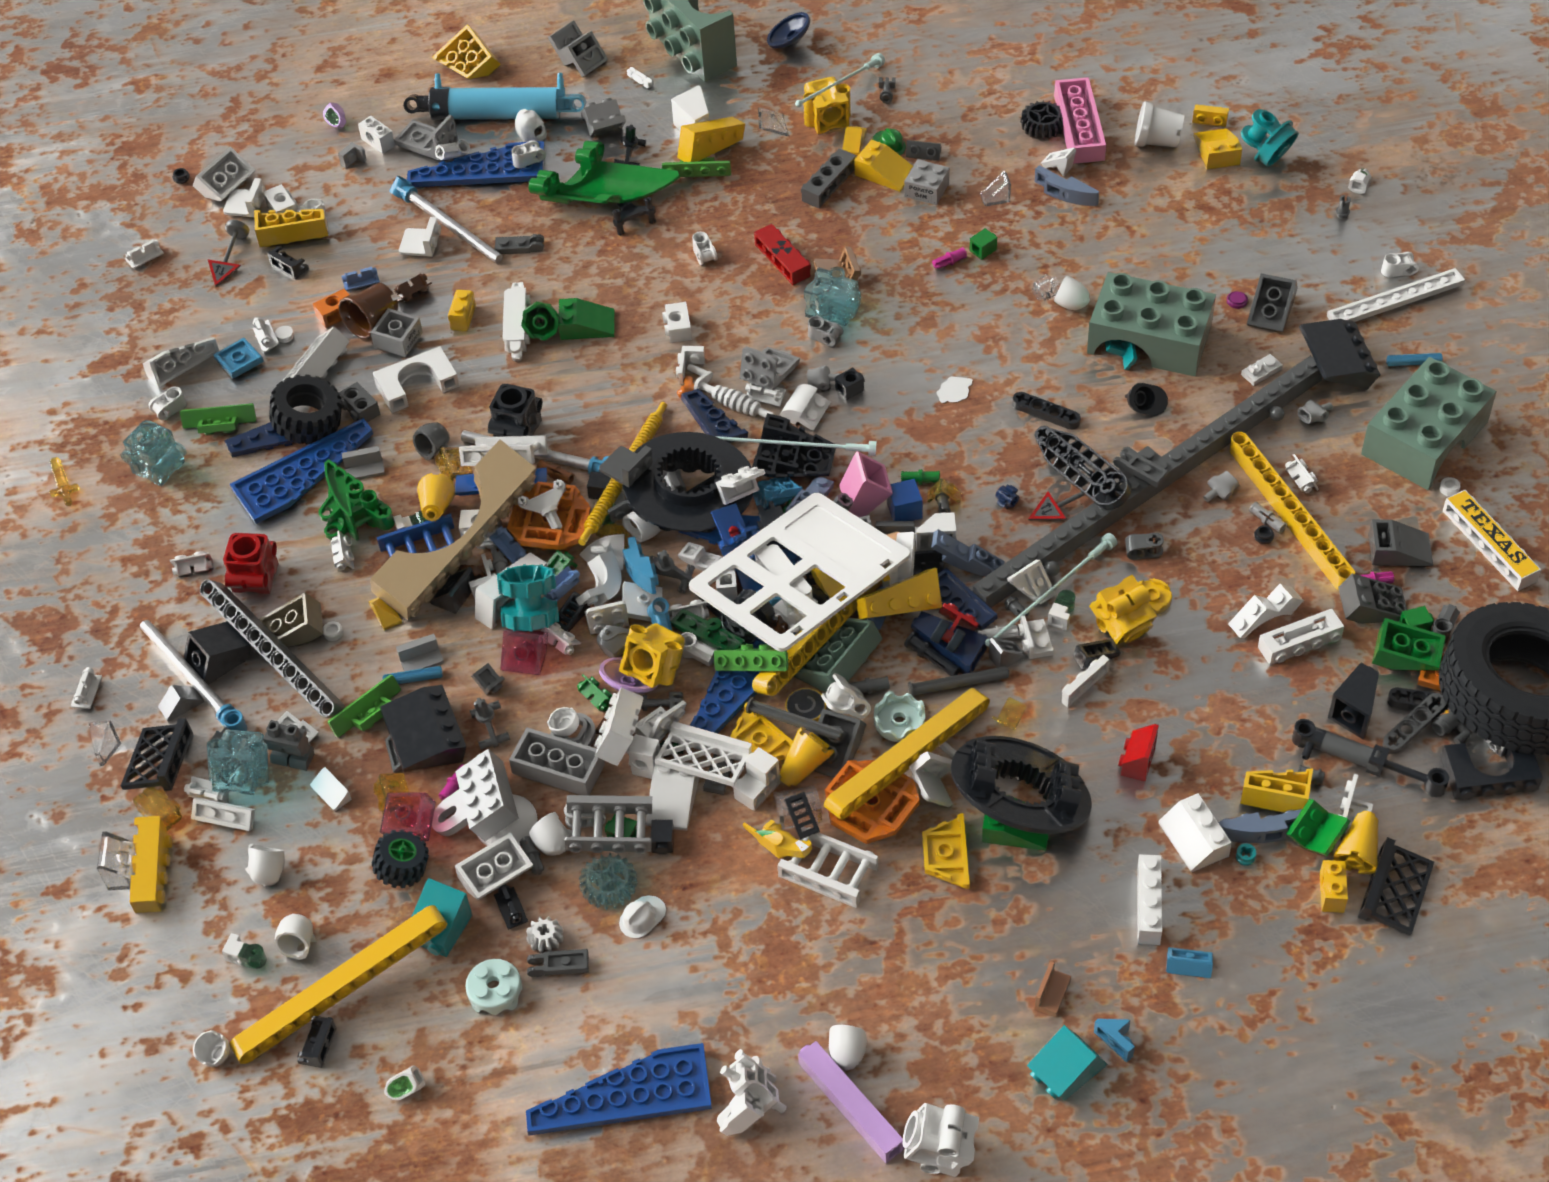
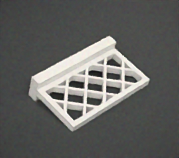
M673 721L670 733L655 758V764L734 787L746 765L747 756L752 753V743ZM671 742H675L682 745L673 747L671 745ZM690 748H696L701 751L692 753ZM683 750L687 751L688 755L681 757L676 753ZM713 753L720 756L712 759L710 754ZM670 754L674 757L671 760L663 759L664 756ZM705 755L708 759L698 763L696 758ZM729 759H734L740 762L732 764ZM692 760L694 764L687 766L683 765L682 762ZM725 761L727 766L718 769L716 764ZM711 765L714 770L707 772L702 768ZM731 771L733 777L732 779L725 777L722 773Z

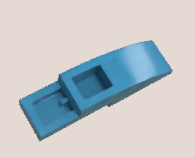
M630 537L628 538L629 549H623L626 571L639 587L651 594H656L655 586L659 585L655 565L650 563L649 556L644 557V554H642L641 543L637 544L636 538Z

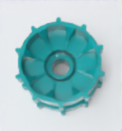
M523 564L522 566L507 568L501 573H497L499 594L515 598V600H510L504 606H500L502 627H507L513 631L532 632L533 630L550 628L555 622H559L557 601H552L546 597L541 598V595H547L548 592L556 589L554 568L543 566V564Z

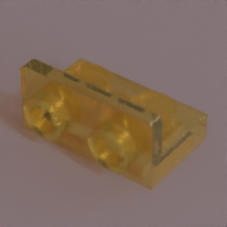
M459 447L440 448L435 458V463L441 474L448 476L452 481L456 479V475L473 474L470 466H461Z
M404 773L379 774L377 781L373 785V791L377 795L379 811H382L383 818L388 819L391 812L412 811L414 805Z

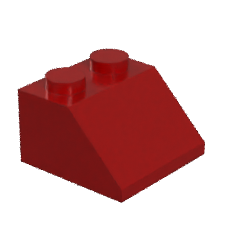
M1158 724L1133 730L1131 737L1126 738L1124 744L1126 753L1125 755L1121 754L1118 764L1119 767H1122L1121 776L1146 782L1156 749Z

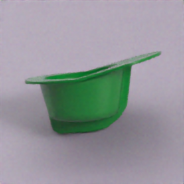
M886 128L873 136L874 141L886 144L899 155H902L906 150L902 134L896 129Z

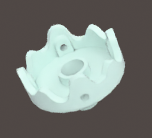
M888 691L874 708L875 728L882 737L890 741L900 742L925 723L923 701H917L909 693L897 696L893 691ZM903 717L905 720L903 722H896L894 719Z
M489 959L476 965L470 971L465 985L466 993L473 1009L478 1013L484 1010L492 1015H497L506 1009L514 1010L518 1005L519 994L523 990L521 977L516 967L502 959ZM491 981L499 982V985L495 988L488 987Z

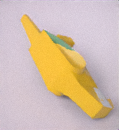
M770 820L763 826V830L757 831L745 822L743 823V827L778 859L785 858L786 856L805 858L812 850V843L809 839L807 841L795 839L789 832L782 830L781 824H776L774 820Z

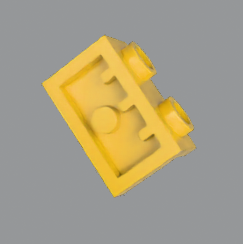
M1195 104L1192 123L1226 127L1229 108Z

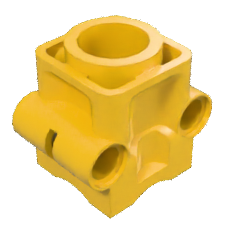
M832 76L806 83L804 85L803 99L836 82V78ZM837 84L804 102V124L810 128L814 127L817 134L826 133L835 128L849 127V117L851 116L850 86L847 84Z
M1133 574L1124 578L1120 584L1101 590L1097 594V600L1089 605L1096 616V623L1103 633L1108 632L1116 645L1122 642L1130 643L1152 629V623L1157 618L1155 611L1148 602L1150 601L1148 590L1145 586L1139 585Z
M656 623L647 628L641 625H631L626 638L619 672L637 678L651 688L659 684L672 685L676 670L680 665L685 645L684 637Z

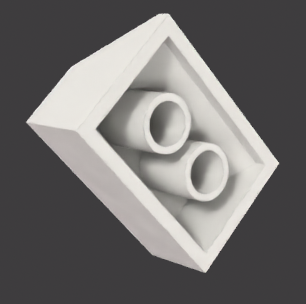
M229 147L195 177L193 187L205 198L222 201L252 175L256 169L234 149Z
M1198 793L1179 801L1159 820L1160 826L1191 873L1229 857L1232 842Z
M511 833L455 865L458 879L467 892L477 900L533 867L532 862Z

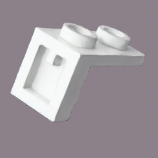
M682 346L681 353H678V364L680 365L676 367V378H679L681 385H684L686 364H705L704 346Z
M485 553L481 554L487 576L469 582L474 599L476 597V588L496 575L495 573L491 574L494 567L491 559H486Z

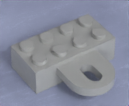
M577 713L579 725L583 727L575 738L557 736L552 732L547 734L526 727L509 759L512 774L575 794L590 795L605 765L604 760L595 756L597 749L591 747L596 736L594 722L587 715Z
M487 749L455 771L459 790L444 799L437 806L432 815L431 825L442 836L453 835L469 825L471 831L482 840L487 841L519 819L504 762L490 749ZM455 812L453 816L445 820L449 815Z

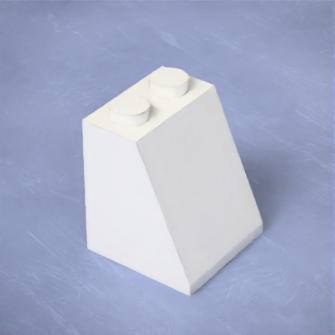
M698 85L671 99L674 126L680 131L682 125L709 121V113L701 86Z

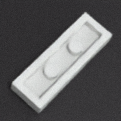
M1102 655L1098 660L1095 659L1086 671L1080 672L1071 684H1067L1062 690V704L1069 707L1109 670L1110 659L1105 655Z
M196 797L193 799L191 819L250 831L253 829L255 809Z

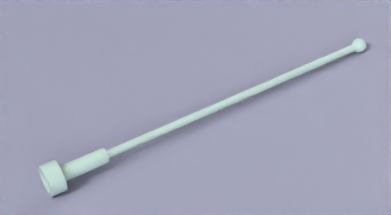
M881 53L873 55L871 61L865 63L862 68L801 101L797 100L795 105L801 107L804 102L863 70L883 66L885 64V57Z
M718 437L725 441L842 448L845 451L868 452V456H876L877 441H869V444L846 443V445Z
M1106 533L1102 536L1100 544L1088 553L1086 559L993 637L999 638L1019 621L1021 616H1025L1089 560H1094L1105 549H1113L1117 545L1115 536L1111 533ZM987 639L985 641V645L988 647L990 639Z

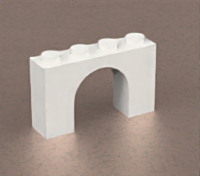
M441 346L373 372L375 384L391 413L409 407L406 394L401 386L405 380L412 376L428 375L437 382L442 393L460 387L457 373Z

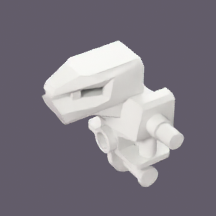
M741 1049L735 1054L736 1061L730 1065V1068L723 1066L720 1072L728 1078L731 1089L735 1094L729 1106L717 1118L720 1132L726 1136L744 1132L771 1108L781 1114L787 1108L786 1105L780 1102L778 1089L773 1085L776 1081V1075L771 1073L770 1068L762 1065V1059L757 1056L751 1058Z

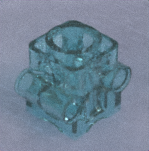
M818 267L814 280L804 290V299L806 301L805 317L819 316L828 321L846 326L849 320L855 317L860 305L861 292L859 291L858 281L846 278L845 270L841 267H834L831 270Z
M145 420L123 441L125 450L120 455L130 465L133 474L145 477L162 487L170 475L185 462L184 456L187 454V451L182 444L175 442L171 430L152 421Z
M225 730L221 739H211L207 742L209 781L212 782V792L224 793L233 791L254 795L257 787H263L269 783L268 748L263 740L264 735L262 733Z

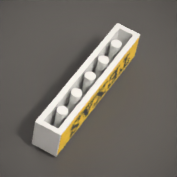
M1463 490L1446 498L1443 512L1517 591L1537 582L1541 571L1538 564L1526 554L1524 549L1515 543L1513 538L1501 528L1500 524L1488 514L1486 509L1478 504L1472 495Z

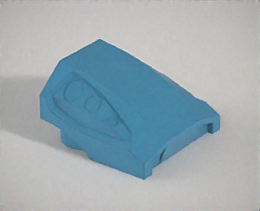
M790 477L771 478L757 482L759 491L754 492L753 497L756 505H761L765 511L769 509L768 502L773 501L775 507L780 506L796 497L802 487L794 483Z

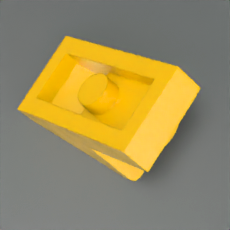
M857 126L846 127L842 150L859 155L867 134V128Z

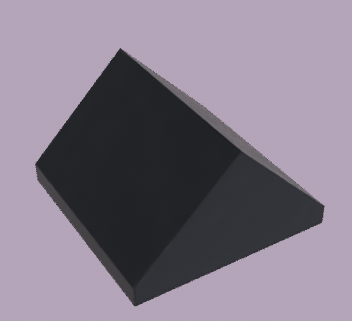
M470 566L457 571L454 575L450 574L446 579L445 585L437 591L430 603L456 614L472 593L469 582L474 581L475 578L473 569Z

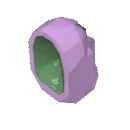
M330 102L323 111L324 120L329 125L342 129L346 124L343 108L337 103Z

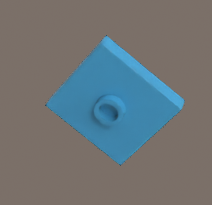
M245 338L213 354L214 359L232 379L264 362L263 357Z

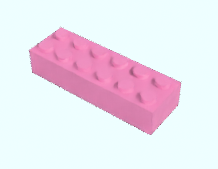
M1089 77L1055 80L1054 97L1057 106H1060L1063 117L1062 126L1067 149L1074 147L1076 149L1073 164L1105 161L1106 143Z

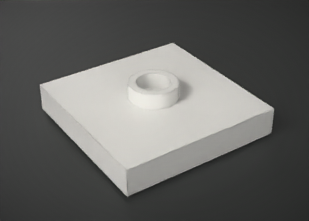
M624 581L622 585V601L626 603L628 618L651 621L647 614V608L653 600L662 597V587H656V594H651L636 583ZM654 605L656 611L662 612L660 606Z

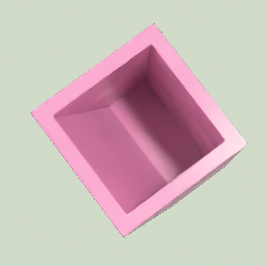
M856 452L840 483V489L842 493L848 494L853 500V504L848 511L857 517H862L873 511L890 497L893 492L885 465L860 452Z

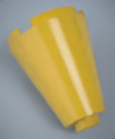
M427 474L418 483L417 493L422 515L428 521L438 520L455 497V484L444 474Z
M800 727L797 731L780 771V780L789 787L791 785L797 786L834 753L833 749L828 750L829 745L813 732H810L809 735L805 733L806 728Z
M1370 811L1358 813L1334 852L1333 861H1345L1347 871L1351 872V868L1359 870L1358 874H1372L1377 868L1379 820L1375 817L1374 813Z

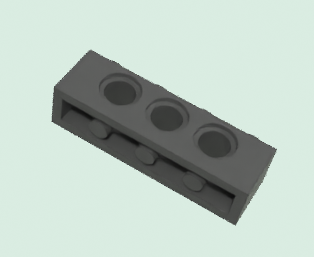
M840 148L831 154L825 164L823 163L820 169L811 176V179L801 187L802 201L820 208L853 173L856 155Z

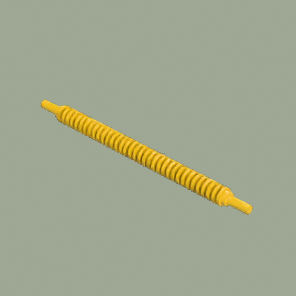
M661 402L656 412L648 416L629 450L634 452L641 445L653 439L663 422L662 415L667 408L665 402ZM611 478L585 521V531L578 541L580 545L584 546L591 534L596 533L608 515L607 510L612 508L622 491V484Z

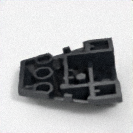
M769 413L766 415L761 439L834 444L817 434L814 436L805 432L806 428L802 426L799 428L790 424V420L785 417ZM759 443L752 468L764 469L765 474L763 476L767 477L829 476L836 448Z

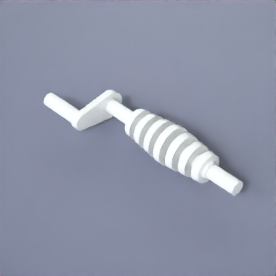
M693 364L688 365V371L700 375L694 384V390L699 389L700 391L704 390L711 393L714 400H718L719 403L724 404V406L733 411L736 410L740 413L743 411V414H750L753 417L758 414L766 418L767 413L774 415V413L761 408L759 402L743 394L741 391L729 389L721 385L713 387L707 384L712 379L713 372L706 371Z

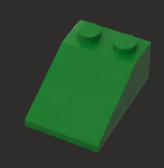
M579 298L559 299L558 315L560 319L558 327L561 340L615 337L614 308Z
M1385 618L1378 631L1372 664L1392 670H1439L1446 636Z
M984 815L982 828L983 843L1046 851L1048 834L1022 831Z

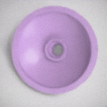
M623 657L609 658L600 665V676L609 686L617 691L622 687L636 694H643L657 688V686L651 688L637 678L619 672Z

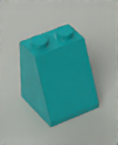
M428 878L412 916L430 905L437 907L446 920L447 926L441 933L420 947L428 949L433 955L438 956L440 954L447 957L473 915L465 892Z
M1063 1025L1027 1066L1032 1070L1030 1075L1039 1084L1043 1081L1048 1086L1046 1091L1054 1099L1059 1097L1066 1101L1108 1064L1074 1031Z

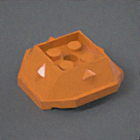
M537 482L531 491H526L522 496H526L530 500L553 489V483ZM566 485L565 492L557 506L558 511H556L562 523L560 530L551 529L546 517H542L541 514L522 509L519 505H514L507 531L521 546L540 548L543 551L547 549L568 551L578 544L580 537L585 531L584 523L591 513V507L575 485Z
M848 760L825 789V798L875 760L858 762L857 760ZM902 774L845 819L841 820L828 811L830 823L859 841L869 844L896 835L919 806L920 799L914 780Z

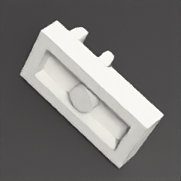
M1269 354L1243 369L1241 375L1254 386L1281 371L1283 364Z

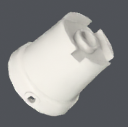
M1143 102L1136 128L1135 146L1155 145L1177 148L1183 128L1184 114L1155 107L1153 103Z

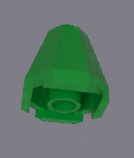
M536 301L524 309L521 326L530 338H539L545 341L557 333L560 316L551 304Z

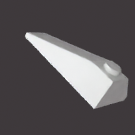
M212 337L164 351L143 363V367L147 377L159 388L213 356V354L219 352L216 339Z

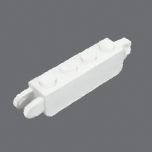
M523 282L512 283L511 289L504 291V348L506 352L511 353L512 360L516 362L521 361L523 352H527V344H530V337L521 326L523 311L531 305L530 295H527Z
M765 545L754 553L756 558L754 562L775 576H780L793 566L778 545ZM803 576L790 585L814 601L812 588ZM783 600L787 609L790 608L794 614L799 613L803 618L807 616Z

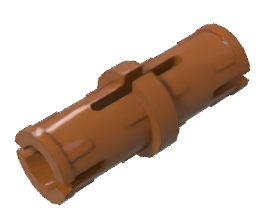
M542 459L536 469L547 468V475L551 479L562 480L569 485L575 477L573 473L561 469V466L557 464L552 465Z

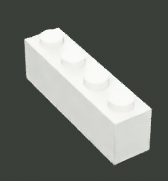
M1139 854L1137 865L1138 944L1160 945L1161 855Z

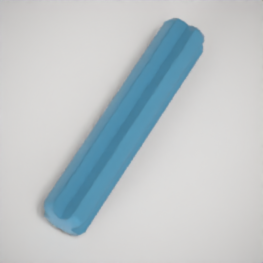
M1441 353L1388 355L1386 363L1387 366L1422 365L1428 357L1437 361H1442L1443 357Z
M441 666L390 673L395 677L398 684L443 677ZM384 674L382 679H385L390 674Z

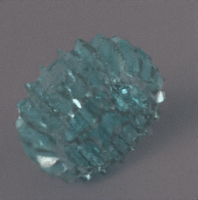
M609 853L608 857H604L601 854L598 860L593 857L592 863L586 862V868L582 869L581 876H579V887L583 897L588 899L590 905L595 903L597 908L604 905L606 910L609 905L616 908L617 903L624 906V899H631V894H635V887L638 884L634 866L632 863H628L626 858L621 859L619 854L616 857H613L611 853ZM617 872L622 874L625 880L620 879V876H617ZM592 882L596 883V885L599 886L600 889H595L592 886Z

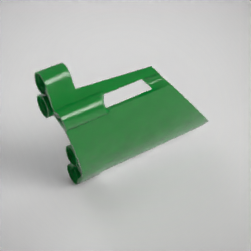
M585 141L583 149L578 148L575 153V161L581 167L567 182H560L559 174L555 171L539 170L537 177L531 178L529 181V192L539 195L542 201L569 204L574 200L606 204L608 202L624 203L652 195L680 178V175L676 170L602 161L605 150L604 144L595 141Z

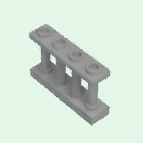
M567 795V813L573 814L572 837H565L566 851L574 853L581 851H592L594 853H601L603 851H613L615 853L651 852L652 839L645 838L646 815L652 814V796ZM583 813L594 814L593 837H581V814ZM603 814H616L615 837H602ZM625 814L637 815V838L624 837Z

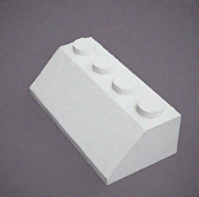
M332 327L315 339L284 379L288 377L293 378L295 375L305 376V374H308L311 377H321V380H323L328 374V368L331 369L338 362L336 358L342 356L347 351L346 346L350 341L337 328Z

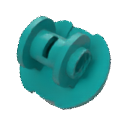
M1257 109L1252 114L1253 125L1245 126L1241 130V137L1248 145L1258 150L1254 160L1256 162L1261 161L1269 167L1289 150L1296 141L1299 132L1292 127L1293 122L1291 120L1281 125L1271 112Z

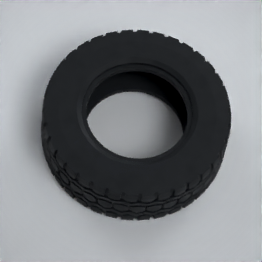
M1499 602L1498 604L1493 603L1477 608L1459 622L1443 656L1439 670V684L1443 699L1447 705L1449 704L1448 708L1454 715L1456 714V718L1462 724H1465L1473 733L1476 732L1479 737L1486 741L1489 740L1491 741L1490 743L1499 747L1503 746L1511 751L1517 750L1519 753L1549 755V695L1532 694L1512 686L1498 675L1491 664L1500 660H1516L1534 665L1549 674V608L1529 603L1521 604V602Z

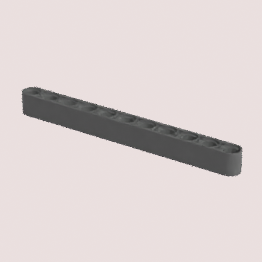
M208 579L201 583V595L321 716L332 718L345 708V705L224 584Z

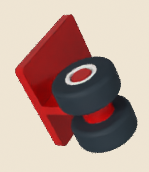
M944 603L938 613L954 623L948 629L950 623L941 619L930 640L938 644L942 639L948 643L946 649L955 653L966 635L959 628L955 633L953 632L957 624L975 631L979 623L976 622L977 619L968 613L964 615L959 612V608L954 604L948 603L947 605Z

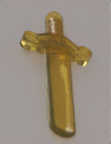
M53 457L49 462L57 488L49 491L50 496H62L65 505L71 506L70 494L78 491L79 485L77 483L73 485L68 484L61 460L58 457Z

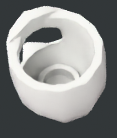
M523 109L518 112L515 119V128L523 142L531 140L543 141L547 137L544 122L535 111ZM537 127L541 128L542 133L536 136L534 130Z
M1066 276L1055 296L1054 302L1069 310H1079L1090 302V294L1081 282Z
M634 511L625 515L622 520L624 528L639 543L649 540L661 531L658 526L641 519ZM630 519L636 524L638 528H634L632 526Z
M553 812L541 818L532 827L529 836L533 844L541 852L554 856L566 851L565 837H572V830L567 829L559 820L557 813Z
M251 843L248 848L249 865L248 868H245L247 873L250 874L251 879L255 883L261 884L263 887L276 884L284 869V850L262 847L259 844Z
M291 914L284 917L275 934L274 942L276 949L281 954L298 960L306 958L311 946L310 942H316L311 920L300 914ZM304 943L305 949L297 951L299 945Z
M850 1025L832 1026L829 1032V1056L840 1068H844L846 1071L854 1069L856 1065H859L866 1051V1032L862 1028Z

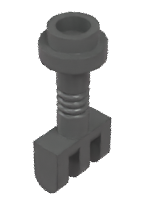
M879 77V88H884L880 93V100L883 103L887 104L893 100V93L890 91V88H895L896 77H892V81H889V77H886L885 81H883L882 77Z
M669 692V698L647 699V695H643L641 709L647 711V707L656 706L669 707L671 709L683 701V693Z

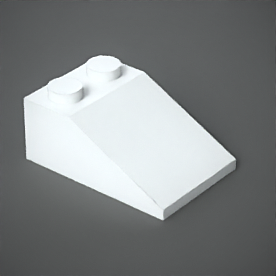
M682 762L683 765H687V766H690V765H693V764H694V763ZM655 764L649 795L652 796V814L646 815L645 824L651 826L652 820H673L674 829L687 831L699 777Z

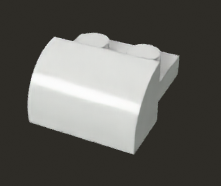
M802 384L795 389L779 416L789 419L790 423L794 425L799 422L814 431L831 401L816 393V387Z

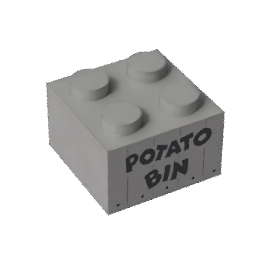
M917 159L904 181V197L937 205L949 185L950 167Z
M388 308L370 333L374 348L406 357L422 335L423 330L420 317Z

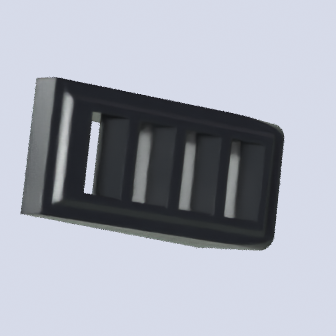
M575 591L569 596L558 612L559 622L556 623L566 632H570L585 615V611L590 608L588 604L578 605L576 598L580 594Z
M1112 639L1076 645L1073 657L1080 668L1084 669L1088 668L1095 659L1098 660L1102 655L1112 659L1120 656L1121 652Z
M805 792L784 799L799 839L820 832ZM802 800L803 804L792 808V803ZM800 809H806V812L797 816L794 813ZM809 816L810 820L798 823V819ZM812 824L813 828L802 832V827Z

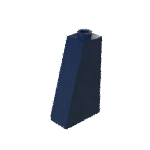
M921 611L918 618L915 617L912 621L911 628L913 632L918 633V637L925 642L929 641L932 648L959 666L962 674L974 672L987 650L985 641L988 639V636L957 625L953 632L955 633L959 628L966 635L955 653H952L946 649L948 643L942 639L938 644L930 640L941 618ZM949 622L950 626L948 627V629L951 628L953 624L952 622Z

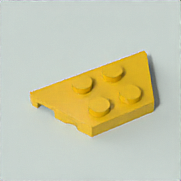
M745 703L744 711L741 717L738 718L737 726L733 729L730 737L752 743L753 753L759 747L779 761L786 759L793 741L763 715L754 712L747 713V703Z
M960 813L956 819L948 823L944 821L938 824V826L922 832L925 874L969 889L964 813Z

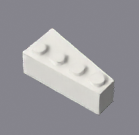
M530 552L511 566L506 567L505 570L522 566L523 564H543V566L547 567L548 563ZM494 575L490 580L476 588L475 619L493 629L497 626L496 621L501 617L500 606H504L510 600H515V598L499 594L497 575Z

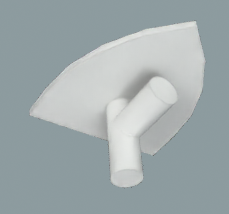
M618 534L600 538L588 545L579 555L589 563L599 554L613 551L620 570H623L625 535Z

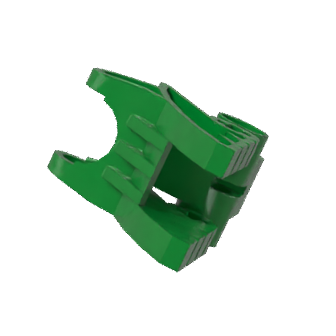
M328 459L324 462L325 476L328 484V498L320 507L318 513L322 521L328 522L324 528L325 536L328 539L332 540V538L338 537L337 532L335 534L328 533L331 529H338L342 534L348 532L358 541L357 527L364 523H367L370 527H378L381 530H390L394 527L395 521L391 508L377 498L375 491L365 490L361 481ZM325 511H330V515L324 516L323 513Z

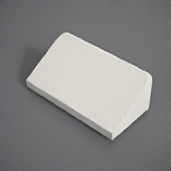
M326 767L319 772L310 784V787L334 812L352 800L349 791Z

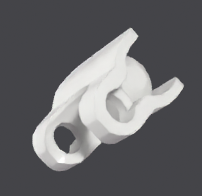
M834 673L832 677L836 682L831 683L827 692L821 695L827 707L837 713L850 714L859 719L867 717L871 711V706L863 697L862 692L857 687L849 684L844 677ZM860 704L865 705L863 711H855V708L860 706Z

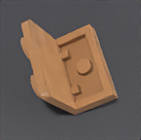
M844 247L840 260L814 259L813 262L819 280L824 286L855 287L858 277L861 276V267L858 265L852 247Z

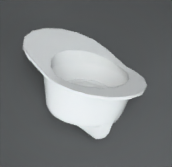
M649 895L631 902L620 917L619 925L621 931L630 938L645 936L664 918L666 913L665 903L660 898Z

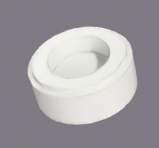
M281 326L275 331L276 337L281 343H287L294 338V333L290 326Z
M1452 477L1444 478L1440 483V492L1446 496L1459 493L1460 482Z
M336 621L326 623L323 626L324 638L328 641L339 640L343 635L341 624Z

